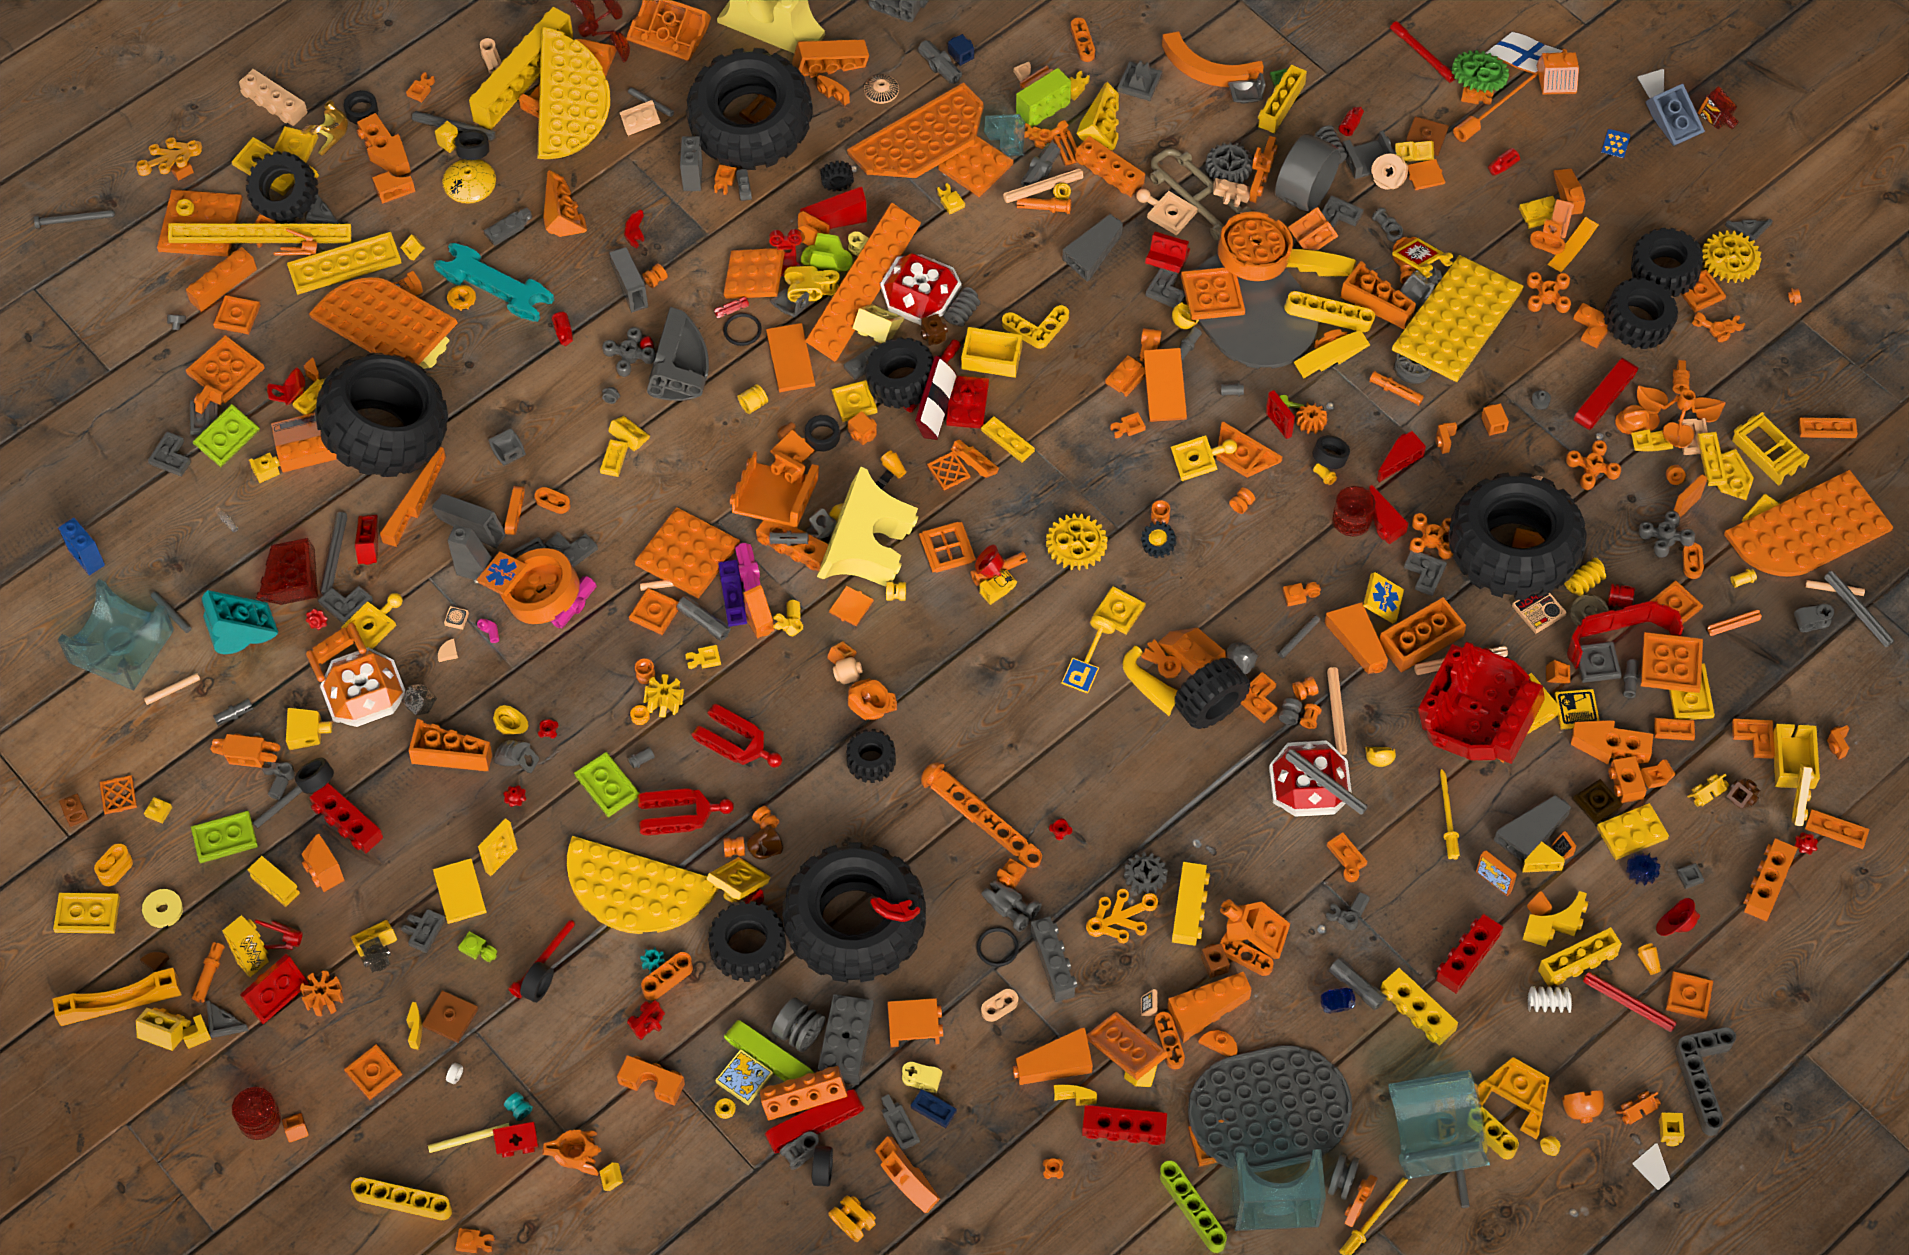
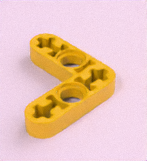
M1063 305L1056 306L1039 327L1015 313L1008 312L1002 317V326L1012 334L1022 335V340L1035 348L1041 349L1049 344L1069 320V310ZM1053 324L1055 328L1048 330L1046 325ZM1028 328L1030 332L1022 333L1020 329Z

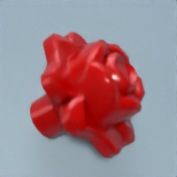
M314 608L311 612L306 613V622L309 623L312 629L321 630L322 627L327 626L326 621L328 618L322 610L317 611Z
M519 785L516 787L509 786L508 791L503 793L505 796L504 803H509L510 807L521 806L522 802L526 801V790L521 789Z
M1802 832L1800 836L1795 837L1796 843L1794 846L1799 849L1800 853L1811 855L1813 851H1817L1818 840L1814 838L1813 834Z

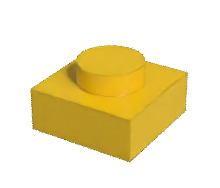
M412 234L400 247L407 257L413 261L425 249L419 239Z
M612 1162L600 1171L605 1191H611L623 1183L619 1163Z

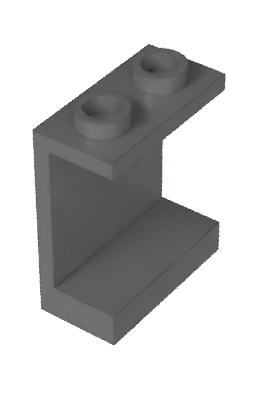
M1383 130L1379 132V138L1376 141L1353 147L1351 141L1346 140L1343 141L1342 146L1345 149L1344 153H1347L1345 160L1354 179L1372 175V165L1378 157L1384 154H1396V151L1391 148L1389 137L1385 136Z

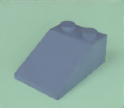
M1684 84L1645 101L1653 119L1673 146L1705 132Z

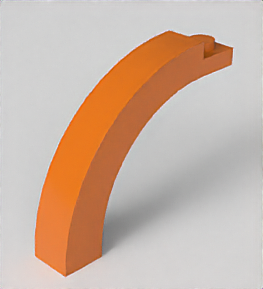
M1179 31L1162 35V48L1168 59L1181 72L1202 83L1229 87V82L1257 79L1259 73L1263 74L1264 65L1262 61L1241 65L1217 64L1198 56L1189 49Z

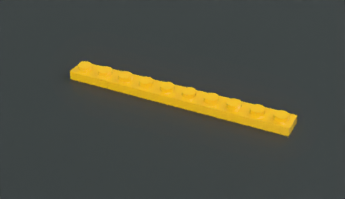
M169 223L168 242L302 243V241H306L304 238L287 232L286 228H289L304 235L313 236V240L317 241V243H351V224Z

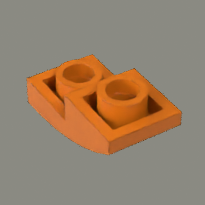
M817 76V89L821 94H824L827 98L834 96L844 106L850 103L849 91L844 86L828 77Z

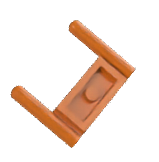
M354 623L348 624L347 628L343 627L313 647V651L309 650L306 652L309 663L319 682L325 680L319 663H325L354 642L360 654L367 652Z

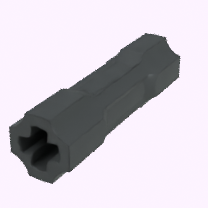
M688 595L682 597L679 601L677 610L688 618H692L708 630L716 639L721 641L728 636L731 628L722 620L715 618L700 607Z
M1337 959L1330 967L1329 972L1356 992L1374 1011L1386 1000V995L1368 983L1344 959Z

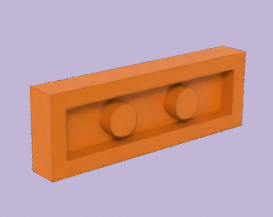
M1799 418L1798 421L1800 437L1856 438L1858 434L1856 418Z
M1812 809L1805 830L1860 849L1864 848L1869 833L1868 828Z

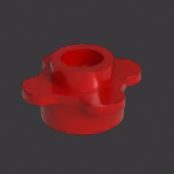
M549 719L542 720L539 723L540 731H538V736L540 738H556V729L559 727L558 722Z
M1062 818L1049 826V831L1053 832L1056 840L1059 841L1063 840L1064 836L1072 834L1073 831L1066 820Z

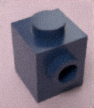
M963 34L948 41V53L959 66L974 59L973 44Z

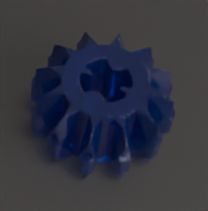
M1643 851L1639 852V855L1634 853L1626 863V873L1630 874L1629 880L1636 879V885L1639 882H1642L1644 886L1648 882L1652 884L1660 874L1661 866L1657 863V857L1651 858L1650 852L1647 855H1644Z
M1346 987L1324 992L1321 995V1006L1324 1012L1331 1014L1353 1009L1356 1005L1353 989Z

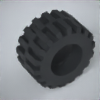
M865 729L863 733H856V738L852 736L850 743L847 744V766L850 768V773L852 775L855 774L856 779L862 778V782L866 783L867 780H870L871 783H875V780L883 781V777L887 778L890 776L889 772H893L896 765L895 747L893 740H890L888 734L884 736V732L881 730L876 732V729H872L868 732ZM868 751H876L882 755L874 761H867L861 758V755Z

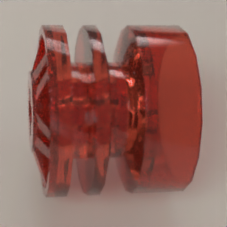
M1350 486L1339 492L1335 502L1332 522L1340 533L1355 537L1361 536L1369 530L1376 503L1374 496L1369 490L1359 486Z
M250 1087L241 1091L234 1098L232 1115L243 1135L249 1139L262 1140L272 1136L277 1131L281 1123V1113L270 1092L264 1088Z

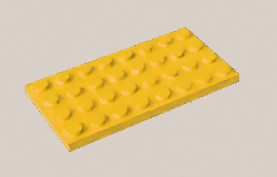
M1459 255L1394 343L1392 350L1458 382L1523 291L1524 286Z

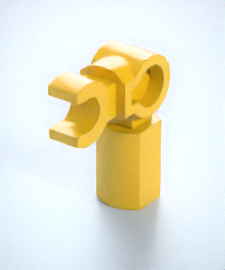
M790 600L786 603L787 619L780 613L773 617L774 620L778 621L773 627L777 630L783 629L792 637L803 630V624L800 621V602L796 600Z

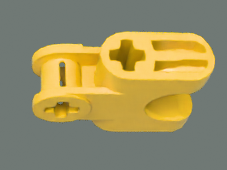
M814 266L789 267L784 272L785 281L790 285L787 291L790 301L796 302L805 292L809 293V301H817L822 295H834L839 287L837 282L840 275L834 270L818 271Z

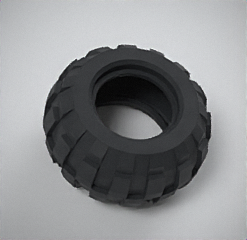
M370 353L365 357L359 355L344 361L339 369L336 367L326 377L318 393L315 417L317 429L321 430V440L324 446L331 453H335L336 459L345 466H351L359 470V473L369 476L376 474L381 475V477H397L399 473L409 474L418 470L424 462H428L439 450L447 431L448 411L446 400H443L441 388L433 377L427 376V372L421 366L411 363L398 355L393 354V356L382 353ZM366 408L384 410L396 416L404 426L388 427L376 424L363 417L358 410Z

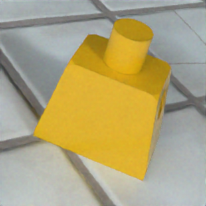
M288 708L286 743L289 750L319 745L322 733H332V722H322L318 711Z

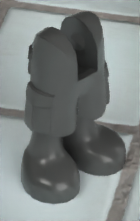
M995 879L990 885L997 893L995 894L987 888L981 893L984 899L1002 917H1010L1013 921V928L1018 932H1021L1028 926L1029 920L1033 921L1042 906L1037 900L1029 904L1023 902L1020 893ZM1013 908H1017L1023 914L1017 913L1015 910H1013Z

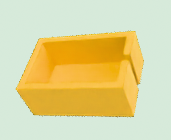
M968 327L961 357L962 369L1016 378L1022 351V335Z
M1776 724L1773 732L1775 787L1796 788L1800 763L1809 764L1812 770H1814L1813 782H1810L1809 789H1815L1820 779L1816 726L1798 725L1794 737H1791L1795 725Z

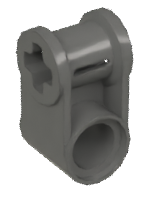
M1828 604L1803 607L1794 612L1801 632L1829 627L1832 621L1831 618L1834 615V609Z
M806 1132L793 1142L786 1144L780 1150V1154L785 1156L792 1170L797 1169L814 1156L815 1147L820 1146L819 1138L813 1132ZM809 1141L815 1142V1145L812 1147L805 1146Z

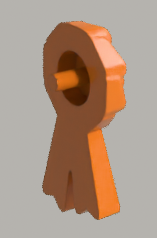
M1155 639L1147 643L1149 649L1145 648L1141 658L1158 664L1159 674L1165 678H1176L1181 673V661L1174 656H1166Z

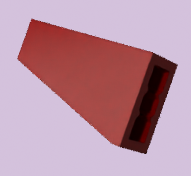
M863 187L855 188L800 209V212L804 211L828 224L829 229L867 222L866 198Z

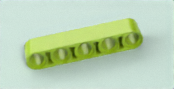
M736 1020L724 1035L726 1041L732 1046L750 1055L783 1081L814 1073L809 1067L739 1020Z
M1165 1161L1160 1168L1162 1184L1207 1248L1214 1253L1222 1252L1227 1240L1225 1231L1178 1164L1174 1161ZM1171 1170L1174 1172V1175L1168 1176L1164 1172ZM1183 1187L1186 1189V1191L1180 1193L1176 1190V1188ZM1196 1204L1198 1208L1192 1210L1188 1207V1205ZM1206 1220L1210 1225L1202 1226L1200 1222ZM1218 1237L1222 1242L1219 1244L1214 1243L1211 1239Z

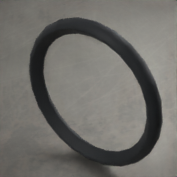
M740 313L731 316L725 322L723 332L730 343L746 346L757 341L761 335L762 326L755 316ZM738 317L751 318L758 326L757 335L747 342L734 341L727 333L729 323Z
M996 927L982 933L977 941L976 948L983 962L990 966L1001 967L1010 964L1016 958L1019 952V943L1011 931ZM992 932L1008 934L1015 944L1013 955L1007 961L1000 963L991 962L986 959L981 952V942L986 935Z

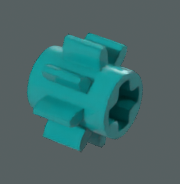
M656 947L649 951L645 949V956H640L641 962H643L642 969H648L650 974L665 963V960L662 959L664 957L663 951L659 953L656 951Z

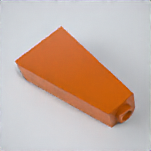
M1362 602L1326 613V626L1367 674L1380 673L1386 669L1388 658Z
M1080 1028L1016 1058L1013 1074L1014 1078H1018L1019 1085L1092 1073L1093 1064L1085 1028Z

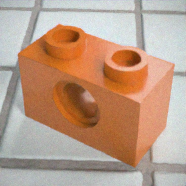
M1636 756L1613 760L1608 773L1610 779L1614 781L1616 797H1619L1621 803L1643 800L1647 790ZM1623 778L1630 780V782L1624 781Z

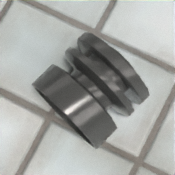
M793 998L778 1014L772 1027V1033L784 1041L790 1038L789 1045L796 1046L798 1051L804 1052L820 1034L825 1023V1016L817 1014V1011L814 1009L808 1011L807 1004L798 998Z

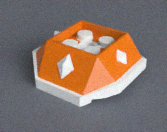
M368 647L365 654H360L359 651L331 660L325 674V680L321 683L320 687L334 722L357 727L391 715L396 711L407 693L393 659Z

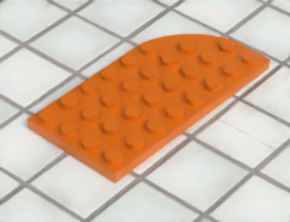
M372 277L356 279L338 286L329 292L309 313L313 320L370 353H382L390 356L394 354L418 365L458 324L457 320L390 281Z
M1848 470L1726 530L1724 536L1738 555L1752 567L1771 575L1788 577L1806 574L1892 531L1893 526L1853 473Z

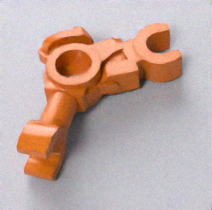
M1063 120L1058 123L1056 128L1049 130L1040 129L1035 126L1031 128L1029 124L1024 123L1023 129L1027 131L1020 130L1019 136L1022 138L1029 137L1030 140L1034 141L1036 148L1044 149L1046 144L1051 143V140L1054 139V135L1066 134L1069 131L1067 128L1069 125Z
M1697 312L1692 322L1694 326H1704L1710 329L1709 332L1713 337L1717 338L1718 342L1728 341L1731 336L1730 333H1734L1735 330L1741 331L1745 326V323H1736L1739 321L1740 316H1734L1732 321L1727 319L1723 322L1715 321L1712 323L1706 320V317L1700 312Z

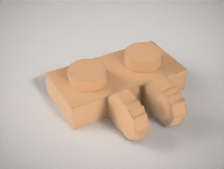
M1215 178L1213 194L1222 196L1223 204L1227 205L1230 199H1233L1234 207H1239L1240 201L1248 203L1250 187L1225 179Z

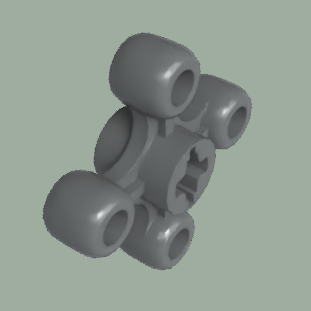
M636 327L628 330V340L622 342L621 345H617L612 340H607L602 345L603 353L606 356L612 357L617 354L622 357V360L616 366L617 373L622 377L630 375V364L635 363L637 359H642L646 364H652L656 357L653 348L646 347L641 350L637 347V344L642 340V333Z
M1676 511L1667 512L1665 514V522L1659 524L1658 528L1653 527L1650 522H1643L1639 526V535L1642 539L1658 538V541L1654 544V553L1660 558L1666 557L1669 554V546L1674 545L1676 540L1680 541L1684 546H1692L1695 543V533L1692 529H1684L1681 532L1676 530V527L1680 524V516Z

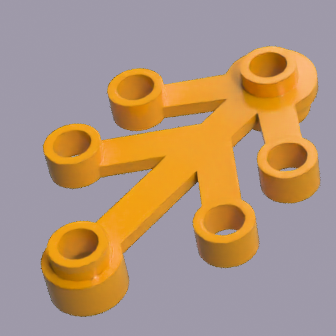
M171 137L165 141L168 149H162L158 144L150 145L149 151L151 155L163 156L148 162L146 160L138 161L136 166L138 174L146 176L151 173V167L160 164L158 168L161 174L169 173L171 171L170 168L175 162L177 167H185L191 156H197L202 152L201 142L192 140L188 143L176 142V139Z
M1120 889L1117 892V900L1112 914L1105 919L1103 918L1106 910L1111 907V900L1108 897H1102L1099 900L1096 917L1089 919L1086 923V931L1093 937L1105 934L1117 938L1119 943L1128 942V931H1119L1108 927L1117 924L1135 930L1137 935L1142 936L1147 932V925L1144 922H1135L1126 918L1144 910H1155L1158 906L1157 896L1152 893L1145 894L1141 903L1122 911L1124 902L1129 899V892L1126 889ZM1120 894H1125L1126 897H1125V898H1121L1119 895H1120ZM1106 901L1108 905L1104 906L1101 903ZM1151 902L1153 905L1147 906L1146 903ZM1093 926H1098L1099 929H1098V930H1094L1092 927H1093ZM1142 926L1144 930L1140 931L1137 928ZM1124 934L1126 938L1122 939L1119 936Z

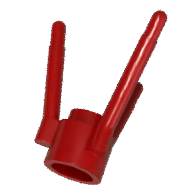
M258 919L254 920L257 924L284 933L283 942H286V944L264 945L265 949L293 950L294 946H300L303 932L274 920L271 922L272 924Z

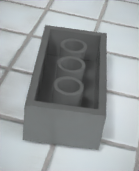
M833 995L818 1072L828 1067L839 1066L845 1083L859 1085L874 1015L873 1000Z

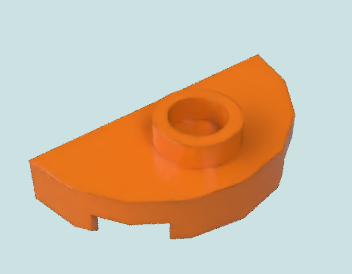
M1340 329L1324 333L1325 337L1315 341L1314 347L1317 349L1348 335V333L1341 332Z
M1209 1031L1198 1042L1226 1057L1237 1055L1238 1052L1237 1043L1233 1037L1223 1031Z

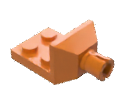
M1228 899L1222 903L1220 912L1229 918L1227 922L1228 941L1248 939L1271 958H1280L1291 923L1262 901L1236 905Z

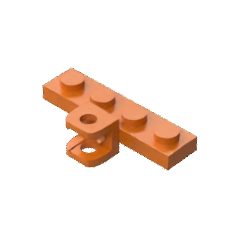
M1269 136L1264 153H1261V148L1257 147L1252 169L1257 170L1250 190V202L1256 203L1258 196H1262L1264 189L1262 184L1267 182L1278 150L1276 137Z

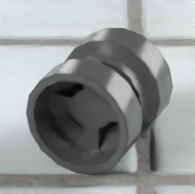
M1287 698L1283 701V710L1280 712L1279 720L1288 725H1296L1302 704L1296 699Z

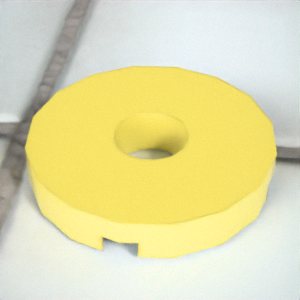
M159 889L146 897L142 904V913L145 920L151 926L163 928V926L175 924L180 919L183 913V904L179 895L174 891ZM161 905L168 906L165 912H158V908Z

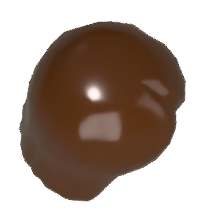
M767 825L757 831L747 841L748 851L756 859H767L781 854L783 851L782 841L771 825ZM762 845L767 848L765 855H763Z

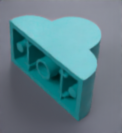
M207 590L202 596V603L205 609L203 618L217 653L233 654L243 650L250 643L259 644L269 641L279 633L267 602Z

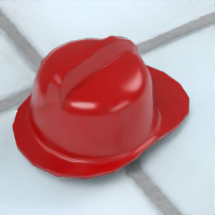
M996 545L988 546L977 558L975 563L977 574L980 573L987 578L1002 575L1001 568L1004 566L1005 561L999 554Z
M1691 898L1680 900L1658 921L1656 925L1657 933L1661 936H1667L1674 932H1688L1692 930L1700 918V914L1695 910L1694 900Z

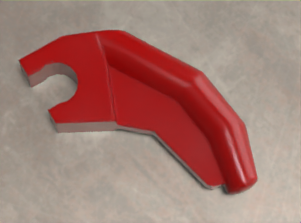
M641 209L630 215L626 221L624 237L636 249L639 247L636 240L644 241V235L639 228L644 218V212Z
M872 898L870 901L878 914L890 920L906 922L914 919L920 913L918 906L914 910L908 909L912 906L911 900L903 901L899 904H890L881 898Z

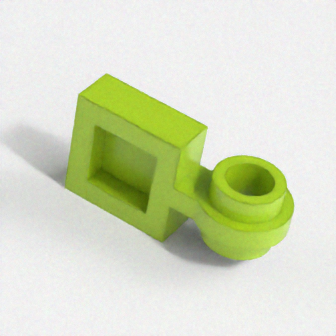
M470 931L458 947L459 951L475 960L480 953L481 957L487 962H491L497 957V950L489 945L485 947L487 944L486 940Z

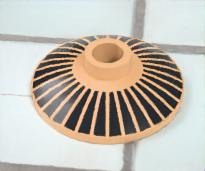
M875 75L865 83L864 93L870 101L884 104L891 102L897 97L899 85L891 76Z

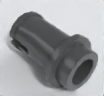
M1240 382L1238 384H1221L1222 396L1238 395L1240 397V395H1244V384H1240Z
M647 747V749L635 755L631 754L628 760L632 768H640L641 764L654 759L655 756L651 748Z

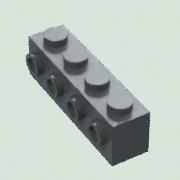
M1050 916L1032 921L1031 933L1054 1001L1059 1002L1075 997L1076 978L1070 974L1071 964L1069 959L1064 957L1065 947L1063 941L1058 940L1057 934H1059L1056 922L1053 923Z

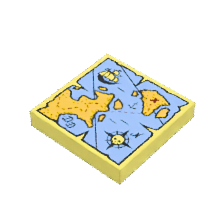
M740 1050L715 1081L719 1086L749 1105L760 1092V1089L773 1076V1072Z

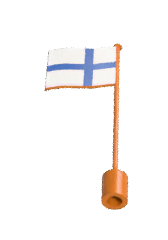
M1511 32L1485 54L1491 53L1492 57L1498 56V60H1503L1504 63L1533 75L1479 118L1467 117L1453 129L1455 137L1460 142H1466L1481 129L1480 121L1534 79L1538 75L1537 63L1542 53H1567V50L1553 48L1528 36Z

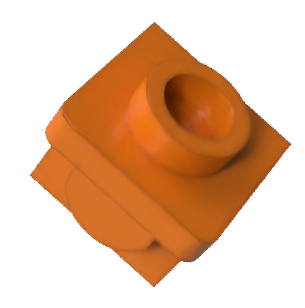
M1009 858L1003 869L997 871V880L1005 886L1015 889L1026 873L1027 868Z

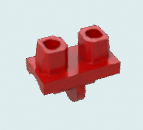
M655 1000L652 1003L645 1001L640 1007L642 1014L639 1017L631 1016L627 1020L629 1027L638 1039L642 1040L653 1029L658 1032L662 1029L660 1021L663 1019L665 1012L660 1008L659 1002Z

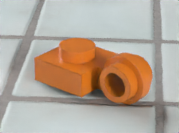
M1311 582L1306 585V589H1303L1302 583L1284 586L1282 591L1287 606L1306 603V596L1308 595L1310 598L1319 596L1321 588L1316 582Z

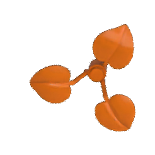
M1640 385L1637 388V401L1649 413L1657 414L1661 408L1665 410L1677 402L1678 408L1682 410L1679 423L1670 422L1666 424L1663 428V436L1670 444L1678 448L1689 446L1694 438L1693 429L1688 425H1682L1687 410L1691 408L1699 420L1705 418L1706 422H1714L1720 417L1725 406L1724 401L1717 399L1696 398L1695 393L1689 389L1683 390L1680 396L1676 395L1675 399L1668 403L1667 395L1661 390Z

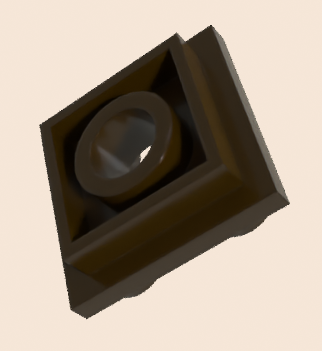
M1601 779L1572 798L1595 825L1623 806ZM1599 797L1603 800V803H1596L1593 798Z

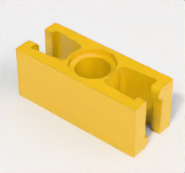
M263 856L247 869L250 877L285 907L300 894L299 890L296 889L297 885Z

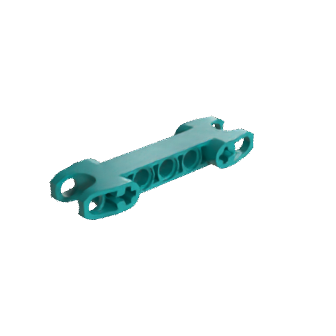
M450 243L448 245L449 252L455 259L450 262L436 260L434 263L435 270L449 282L461 285L465 280L508 302V310L522 319L538 322L540 313L532 306L539 302L552 304L555 301L554 295L539 282L527 279L523 284L479 262L481 260L480 254L468 246Z

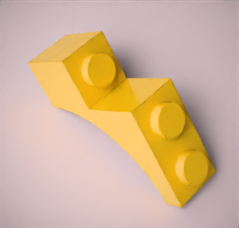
M1579 891L1574 902L1560 913L1548 916L1530 914L1522 940L1546 947L1548 940H1553L1555 931L1575 936L1576 930H1581L1584 919L1580 918L1582 912L1586 913L1589 902L1585 901L1587 893Z

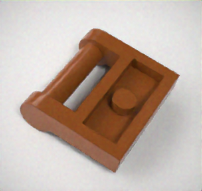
M757 94L758 96L749 106L740 111V117L752 124L762 121L772 113L776 106L772 99ZM763 100L766 101L756 114L752 116L751 113Z

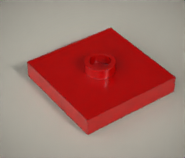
M1272 390L1268 393L1266 414L1285 439H1288L1293 434L1295 416L1275 390Z

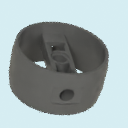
M1309 134L1301 136L1283 163L1276 183V196L1300 210L1311 212L1317 208L1326 196L1337 173L1341 158L1340 149L1316 136Z

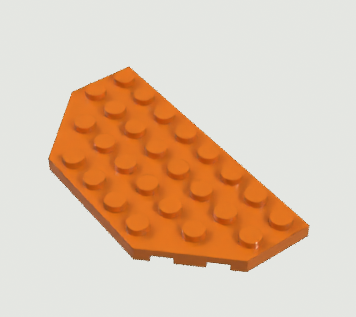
M963 82L848 148L847 153L867 175L917 178L975 144L984 104Z

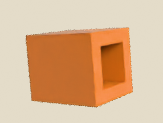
M1501 403L1497 405L1491 404L1483 408L1481 419L1488 435L1506 432L1509 421Z

